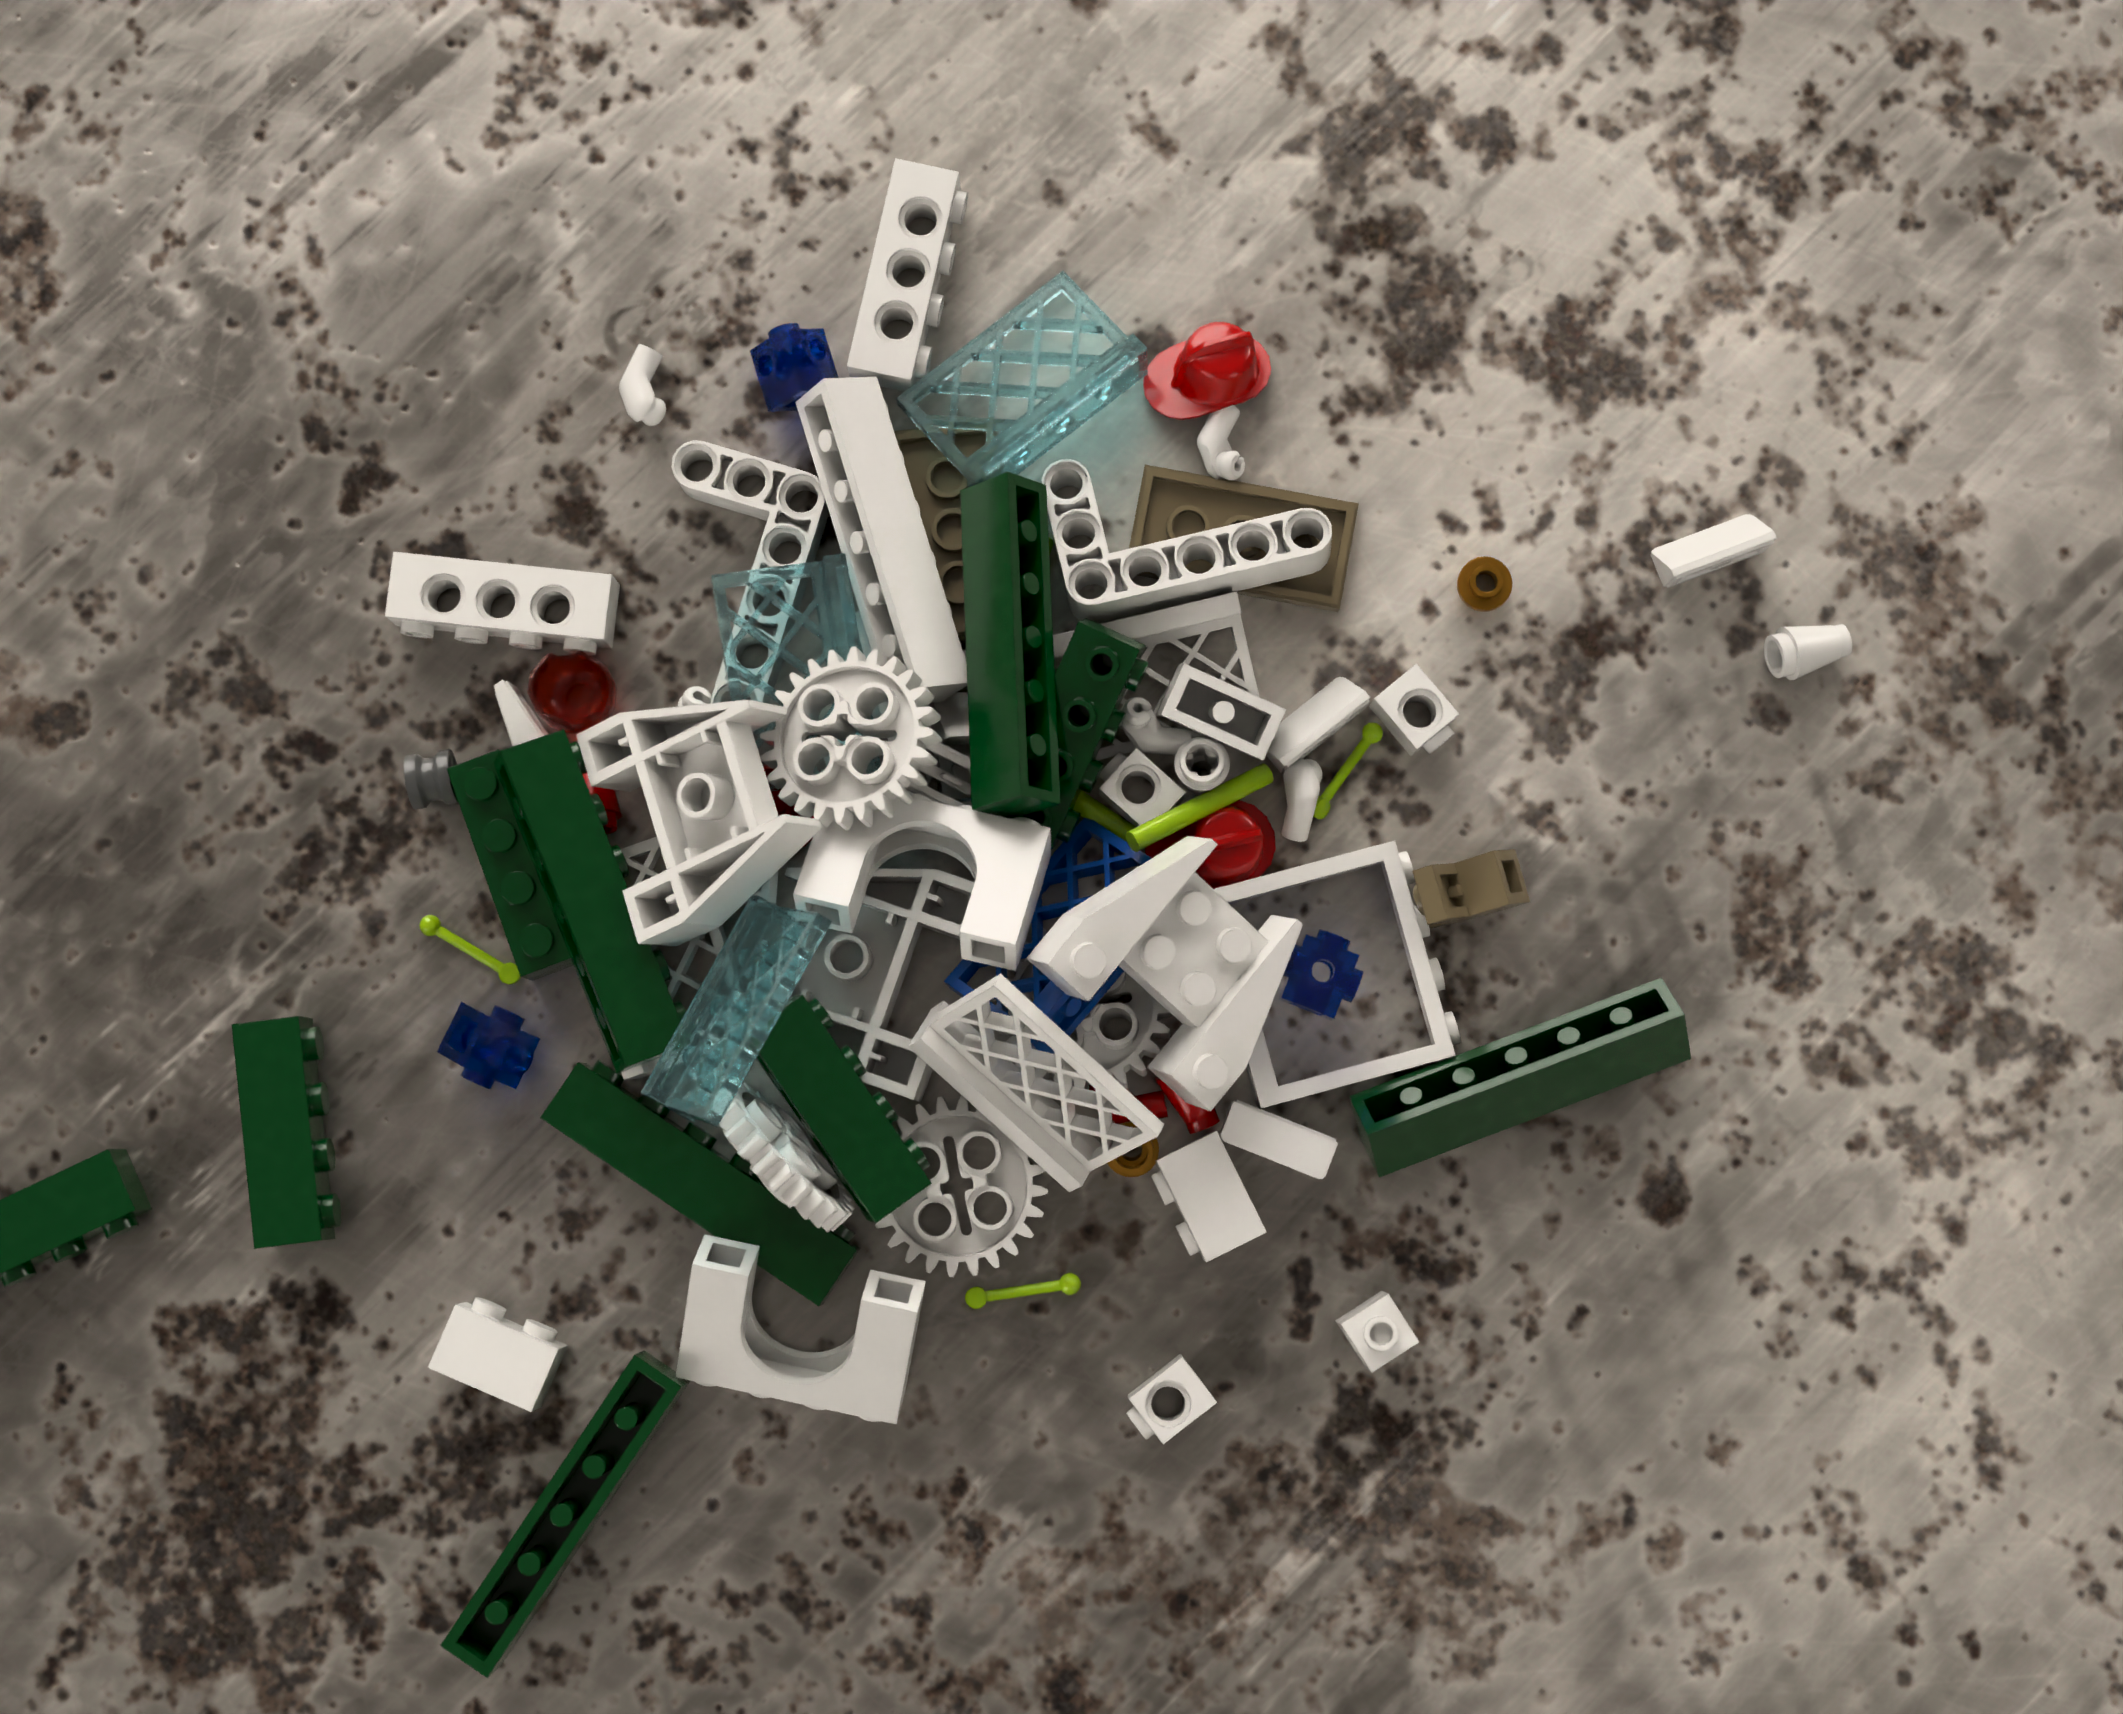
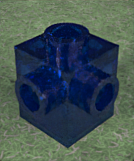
M798 323L783 324L771 329L768 332L769 338L750 350L768 412L798 411L795 402L823 378H839L823 328L800 329Z
M1319 929L1316 938L1308 934L1303 936L1300 945L1295 944L1283 974L1287 978L1278 1000L1328 1020L1335 1019L1342 999L1352 1003L1364 971L1355 968L1359 955L1348 951L1351 941ZM1314 963H1322L1328 968L1329 977L1326 982L1317 981L1313 977L1312 967Z
M461 1002L437 1053L464 1067L460 1076L475 1084L491 1090L495 1081L516 1089L523 1074L532 1064L534 1051L540 1038L523 1030L521 1027L525 1018L495 1005L491 1014Z

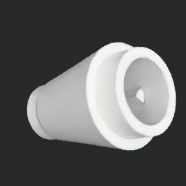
M1843 624L1834 626L1779 627L1775 634L1767 636L1764 643L1765 660L1770 672L1776 678L1786 677L1789 680L1798 679L1842 657L1849 656L1852 652L1851 635Z
M1195 737L1186 741L1178 749L1174 760V767L1178 778L1187 789L1195 795H1201L1216 788L1225 780L1230 769V758L1224 746L1215 739ZM1203 769L1208 771L1210 775L1199 776L1195 771Z

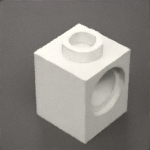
M1417 663L1376 696L1369 706L1410 756L1414 755L1422 747L1430 755L1455 734L1449 725L1459 715ZM1409 702L1424 704L1431 713L1430 725L1423 728L1410 725L1403 714L1404 705Z
M1138 748L1128 757L1119 752L1099 775V778L1104 781L1099 788V796L1135 827L1177 807L1184 799L1186 793ZM1131 777H1143L1151 783L1154 794L1148 801L1136 804L1124 797L1122 785Z
M1380 1291L1335 1320L1364 1367L1371 1373L1419 1343V1340L1390 1295L1384 1291Z
M1180 1353L1128 1394V1398L1134 1407L1126 1412V1414L1146 1440L1156 1434L1162 1444H1165L1214 1406L1217 1401ZM1163 1387L1176 1388L1183 1395L1182 1409L1172 1417H1162L1156 1414L1151 1407L1153 1395Z

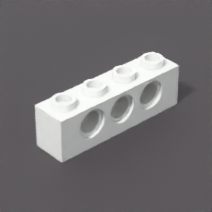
M895 158L847 362L850 377H877L880 387L914 394L917 378H927L932 358V347L925 346L929 326L938 328L944 305V295L937 294L941 274L950 276L956 253V244L949 242L953 223L962 225L967 207L968 192L961 191L958 171ZM920 217L929 218L936 223L935 228L926 235H915L907 228L914 219ZM908 268L917 269L924 274L922 281L913 287L901 286L895 280L901 271ZM894 320H905L912 325L910 333L902 339H891L883 331L886 325Z
M393 552L385 617L396 626L401 627V634L412 637L433 638L434 630L455 632L454 639L467 643L487 644L488 636L509 638V645L518 648L538 650L542 649V642L564 644L563 650L569 653L596 655L597 647L612 649L620 584L612 574ZM450 588L459 589L461 597L456 608L449 612H439L437 600L440 594ZM502 594L514 595L515 606L512 612L503 618L492 617L491 605L493 601ZM560 599L569 601V614L562 622L550 624L545 621V610L550 603Z

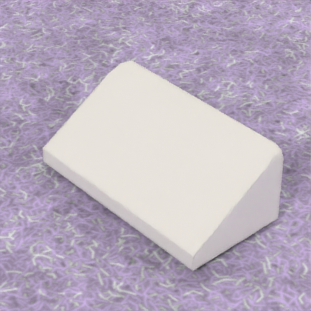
M1746 514L1654 548L1651 551V558L1663 587L1667 586V588L1763 553L1777 538L1771 528L1755 516Z
M1335 678L1280 722L1266 756L1280 773L1285 772L1298 759L1305 758L1361 713L1369 704L1370 696L1365 690L1346 678Z
M1240 1100L1231 1101L1220 1133L1221 1139L1226 1143L1317 1179H1323L1326 1176L1338 1145L1337 1139Z

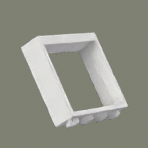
M1395 840L1214 889L1225 901L1232 904L1381 863L1432 1044L1278 1086L1262 1029L1246 1067L1257 1108H1265L1456 1056L1453 1045L1461 1042L1458 1026L1452 1011L1443 1012L1438 991L1445 990L1442 969L1436 957L1428 959L1423 938L1430 936V928L1427 925L1425 916L1420 913L1417 906L1413 905L1408 888L1409 884L1415 883L1412 863L1407 851L1398 852Z

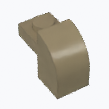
M1515 849L1494 850L1456 863L1432 864L1412 871L1416 882L1413 888L1414 901L1420 913L1425 916L1427 925L1430 928L1471 920L1530 902Z

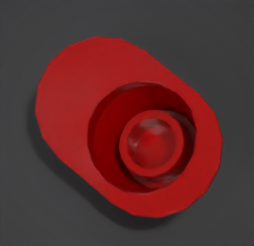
M1223 321L1210 322L1197 328L1188 340L1175 344L1157 354L1147 366L1143 378L1144 395L1151 407L1165 417L1180 420L1201 417L1256 397L1267 386L1271 374L1270 358L1261 343L1253 339L1251 332L1244 331L1235 324Z
M1238 800L1146 847L1145 854L1153 858L1187 836L1213 839L1218 845L1195 873L1210 887L1216 889L1260 877L1271 865L1276 850L1275 832L1268 817L1255 805Z

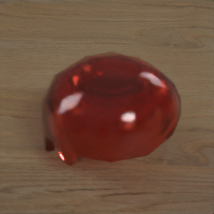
M578 650L573 654L556 655L551 652L543 656L529 673L527 693L537 715L547 725L557 731L564 729L565 733L578 734L610 718L616 707L617 686L607 665L592 656H588L587 653Z

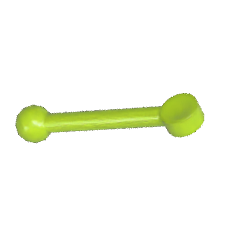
M1370 722L1363 727L1362 739L1321 796H1318L1313 817L1319 820L1328 815L1330 801L1369 746L1382 739L1383 729L1378 723Z
M427 915L421 919L419 927L424 935H436L498 972V976L503 983L512 985L521 979L516 964L511 962L504 964L441 926L437 916Z
M1066 1273L1060 1280L985 1291L984 1288L975 1286L966 1292L965 1301L969 1307L979 1309L987 1302L1057 1291L1073 1295L1079 1291L1081 1281L1076 1274Z

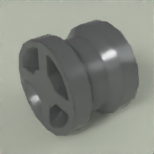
M451 749L439 750L434 757L423 758L418 754L405 756V785L413 809L427 808L430 802L439 800L448 805L458 803L446 769L457 765Z

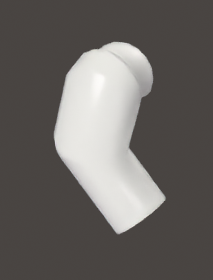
M1235 405L1210 413L1197 438V446L1207 473L1216 480L1218 478L1236 480L1241 477L1245 469L1244 458L1239 457L1238 451L1231 449L1228 437L1240 415V411Z

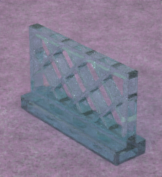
M1062 271L896 398L897 405L967 479L968 487L1007 471L1016 475L1020 474L1148 374L1147 347L1134 334L1127 337L1086 293ZM1062 292L1076 306L1075 319L1044 318L1045 305ZM1037 312V317H1030ZM1082 313H1083L1089 320H1082ZM1013 329L1035 330L1033 351L1002 350L1003 338ZM1042 331L1073 332L1072 353L1040 352ZM1080 333L1104 334L1113 346L1101 355L1079 354ZM995 344V349H988ZM971 361L993 362L992 382H961L962 368ZM1001 362L1032 364L1030 386L999 384ZM1039 365L1070 366L1069 380L1060 387L1037 386ZM1077 367H1084L1077 373ZM953 376V381H947ZM930 393L952 394L949 416L925 414L917 403ZM959 394L990 396L988 418L957 416ZM997 397L1029 398L1027 412L1017 420L996 419ZM1036 399H1043L1035 405ZM939 428H948L947 436ZM956 429L986 431L985 445L967 458L954 445ZM994 431H1000V433L993 438Z
M845 553L823 556L822 561L711 575L730 701L747 700L757 687L783 707L784 704L775 696L776 689L762 679L779 656L805 675L803 679L810 676L808 665L785 649L802 626L822 640L823 653L816 661L820 666L824 662L828 666L829 650H834L844 661L847 660L851 646H856L861 651ZM811 577L814 599L803 614L777 596L788 580ZM777 581L771 591L761 584ZM747 585L765 599L749 620L746 621L728 607L725 588ZM770 603L797 621L780 644L753 626ZM815 609H817L819 626L809 619V616ZM730 621L741 628L734 639ZM747 633L773 651L757 675L737 662L735 649ZM739 675L750 682L743 693L741 691ZM832 703V707L829 709V711L826 713L823 719L827 718L831 714L835 703ZM773 722L766 729L760 728L753 731V733L759 736L756 741L758 750L764 743L760 739V734L774 730L776 724ZM856 731V735H862L860 732ZM810 735L808 739L818 737L819 735ZM838 740L843 745H845V741ZM879 756L872 759L868 764L867 774H871L879 769L881 766ZM815 767L813 773L814 775H817L823 772L824 770H820L817 767ZM768 782L771 792L781 790Z
M752 895L640 1093L689 1121L695 1122L699 1120L718 1127L832 921L817 912L775 906L761 896Z

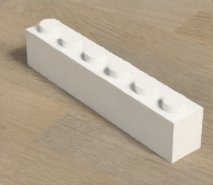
M877 377L823 378L795 403L871 650L873 648L878 649L887 658V661L893 656L897 657L906 666L905 671L912 669L923 680L919 687L925 686L933 694L934 699L931 703L943 702L967 686V661L952 618V610L946 599L939 577L936 559L930 548L920 516V508L915 500L908 478L904 457L899 449L887 403L883 398Z

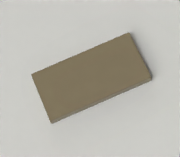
M995 419L894 431L899 449L904 457V465L915 500L920 508V516L929 545L936 559V567L945 596L952 610V618L959 640H966L960 490L1002 474Z
M1145 464L1129 549L1291 510L1313 508L1326 515L1332 525L1331 554L1327 564L1313 574L1237 591V594L1339 612L1359 503L1222 478L1216 480L1211 476ZM1309 534L1300 535L1293 540L1296 545L1302 548H1312L1320 543L1315 536ZM1248 547L1243 549L1239 555L1246 560L1257 561L1264 558L1266 552L1258 547ZM1203 559L1191 561L1186 566L1190 572L1196 574L1205 573L1213 567L1210 562ZM1151 572L1137 574V576L1159 580V577Z

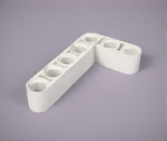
M689 441L681 445L672 457L671 467L673 474L682 490L695 500L767 521L715 683L711 703L728 702L732 697L742 695L747 696L753 701L769 704L829 516L826 500L819 479L809 472L705 441ZM707 460L713 463L712 472L705 480L697 482L686 478L687 469L693 462ZM758 475L765 479V486L758 495L744 497L738 494V486L745 477ZM806 490L818 496L815 506L810 511L801 513L789 508L790 500L797 492ZM790 541L801 546V554L793 563L787 565L779 564L773 560L774 551L781 543ZM773 592L785 597L784 607L777 615L763 616L757 612V604L765 594ZM753 644L766 646L769 650L768 658L762 666L751 669L741 665V655L744 649Z
M1060 459L1051 463L1045 469L1041 478L1042 484L1046 485L1048 522L1068 604L1072 614L1079 621L1088 618L1101 624L1313 574L1327 564L1331 554L1332 525L1326 515L1313 508H1300L1109 553L1091 478L1086 467L1072 459ZM1064 486H1073L1080 490L1075 497L1070 499H1062L1054 495L1058 489ZM1309 534L1315 536L1320 543L1312 548H1302L1296 545L1293 540L1300 535ZM1076 535H1085L1093 540L1089 546L1082 549H1075L1066 544ZM1248 547H1258L1265 551L1266 555L1260 560L1249 561L1240 556L1239 553ZM1197 559L1206 560L1213 565L1209 571L1201 574L1190 572L1186 568L1191 561ZM1142 572H1151L1159 577V580L1150 586H1139L1132 581L1137 574ZM1092 584L1102 586L1106 590L1096 599H1086L1078 594L1083 587Z

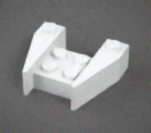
M738 700L621 712L576 734L592 787L627 792L642 787L667 870L622 891L638 944L679 946L720 927L823 828L821 821L814 818L786 814L778 816L753 731L786 716L785 707L753 700Z
M1187 836L1062 914L1027 956V959L1066 995L1090 1001L1118 966L1121 967L1182 1023L1147 1068L1186 1103L1212 1111L1248 1065L1303 924L1298 919L1271 915L1259 930L1255 929L1195 873L1218 844L1213 839Z
M787 867L785 876L797 883L802 868ZM878 868L868 884L852 934L800 922L775 991L748 981L745 982L743 989L771 1011L795 995H803L807 1002L816 998L834 1023V1026L827 1030L840 1049L848 1045L863 1064L866 1073L859 1077L862 1082L922 1102L933 1069L908 1047L912 1039L887 1031L886 1028L922 927L960 940V928L975 882L938 869Z

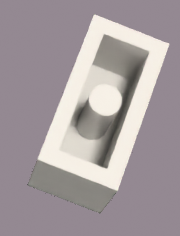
M1180 663L1156 714L1204 736L1215 739L1253 758L1264 760L1286 709L1185 663Z
M1217 1131L1209 1133L1155 1160L1160 1171L1150 1176L1165 1206L1175 1201L1184 1219V1222L1175 1227L1190 1256L1200 1252L1203 1260L1208 1262L1267 1233Z
M475 1297L473 1304L468 1302L455 1304L428 1368L529 1412L541 1408L568 1345L555 1340L558 1331L530 1319H526L524 1326L503 1318L506 1313L504 1307L479 1297Z

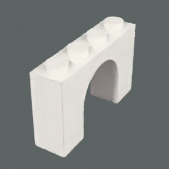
M910 793L913 801L910 805L901 801L898 797L891 801L894 811V817L892 818L887 817L879 809L874 810L873 825L867 827L855 815L850 830L843 829L836 823L834 818L828 828L823 827L813 836L793 893L798 922L852 934L868 884L873 874L883 863L900 853L910 850H937L949 854L962 862L975 879L960 928L961 959L1017 971L1051 857L1050 827L1041 826L1036 821L1025 817L1009 819L972 810L970 805L955 807L932 802L923 795Z
M704 1234L692 1263L676 1370L677 1378L691 1380L702 1386H719L747 1392L758 1398H775L803 1404L814 1410L826 1409L859 1416L866 1421H882L897 1424L905 1395L926 1281L870 1270L861 1298L855 1334L844 1344L828 1351H798L780 1344L769 1336L761 1327L754 1314L752 1292L760 1246Z

